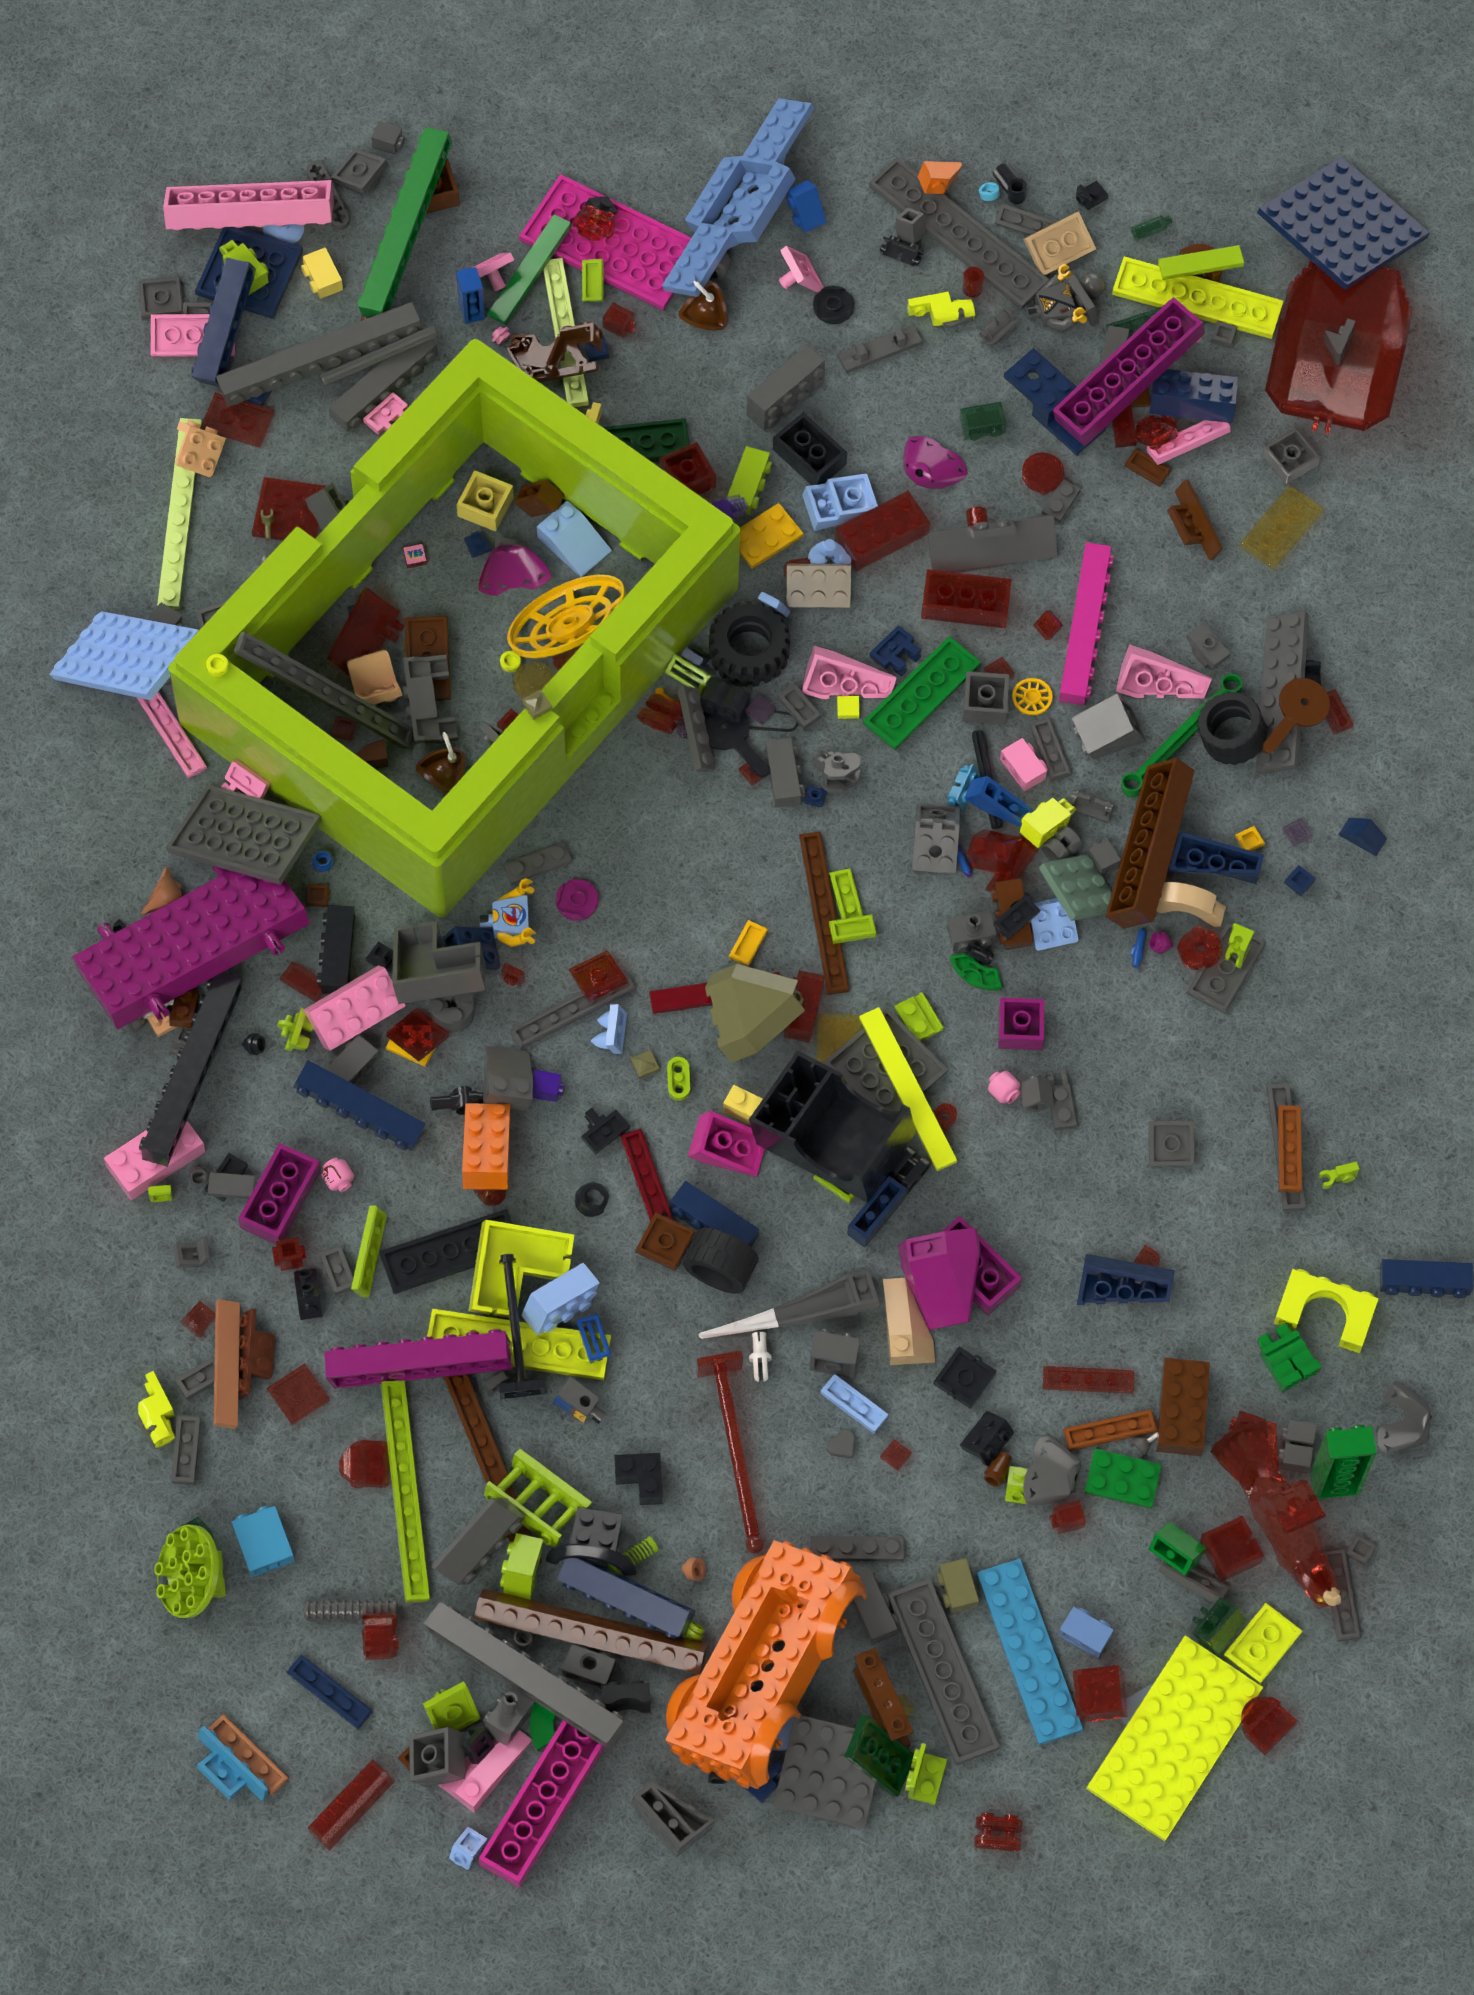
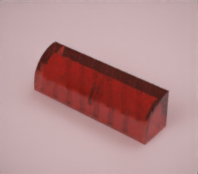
M372 1759L307 1827L309 1833L330 1851L394 1784V1781Z

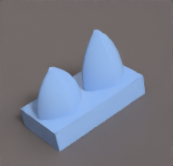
M619 1004L610 1005V1011L597 1019L600 1025L607 1028V1031L591 1039L595 1046L609 1049L614 1054H622L627 1012Z

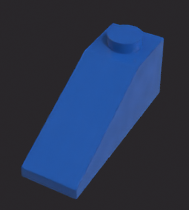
M988 776L971 780L964 797L978 809L1019 827L1022 826V818L1027 813L1034 812V809Z

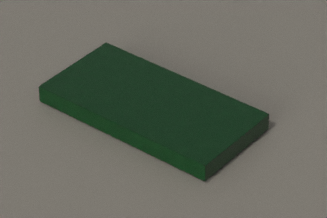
M686 418L603 427L651 462L691 458Z
M861 1714L844 1757L890 1795L898 1797L912 1764L914 1753L898 1740L891 1742L887 1731L868 1715Z

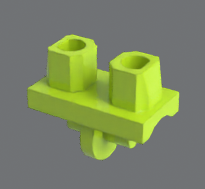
M301 1008L299 1013L295 1014L293 1023L291 1015H287L285 1020L278 1021L277 1027L282 1030V1037L286 1038L288 1032H290L284 1050L292 1051L295 1048L305 1051L309 1045L310 1038L300 1034L301 1029L308 1032L313 1030L303 1011L304 1008Z

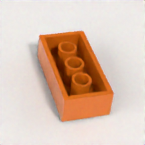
M465 1103L462 1164L463 1189L508 1190L511 1126L510 1104Z

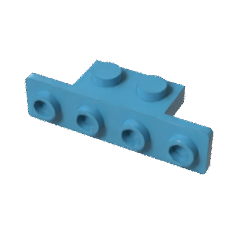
M202 1726L199 1730L198 1739L212 1753L197 1765V1769L228 1800L233 1798L245 1786L261 1801L265 1800L268 1793L266 1783L261 1778H257L245 1762L239 1761L235 1757L233 1750L229 1746H224L218 1740V1736L214 1731Z

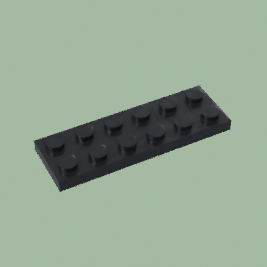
M505 1209L379 1251L393 1294L474 1268L482 1222L491 1220L512 1224L508 1210Z

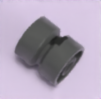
M1063 826L1055 833V838L1051 837L1041 845V849L1050 861L1069 858V855H1074L1083 845L1078 835L1071 828Z

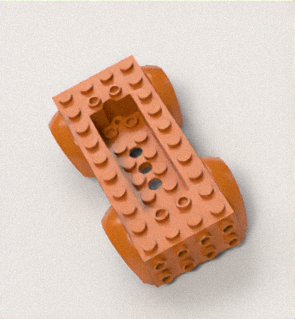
M774 1540L767 1554L751 1559L741 1568L733 1584L732 1607L734 1614L702 1673L681 1682L672 1693L667 1706L666 1725L669 1734L665 1741L670 1745V1750L680 1757V1762L687 1766L694 1764L708 1774L711 1771L715 1772L726 1781L730 1779L735 1780L738 1785L747 1789L749 1786L759 1789V1787L768 1782L770 1779L768 1761L772 1748L780 1749V1746H782V1740L776 1739L789 1719L794 1716L798 1719L800 1718L801 1714L797 1706L821 1661L833 1656V1642L837 1627L845 1628L847 1624V1619L841 1618L844 1611L856 1596H861L864 1600L867 1597L866 1587L860 1581L861 1578L853 1572L851 1565L843 1561L840 1563L834 1562L833 1559L823 1554L821 1557L817 1556L807 1548L798 1549L787 1541L781 1543ZM778 1641H784L785 1647L783 1650L775 1652L773 1650L774 1644ZM774 1663L773 1669L765 1672V1667L768 1664ZM762 1681V1689L758 1692H753L751 1688L754 1686V1682Z

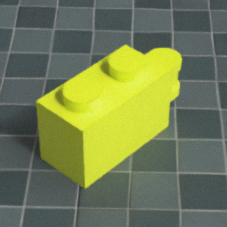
M1054 798L1046 803L1042 802L1034 812H1029L1022 818L1020 833L1033 845L1040 848L1049 838H1053L1055 833L1063 826H1068L1070 817L1076 808L1067 802L1065 798L1059 802Z

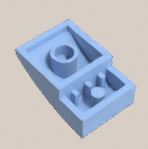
M867 474L827 479L826 484L806 486L802 494L814 531L857 521L879 511Z

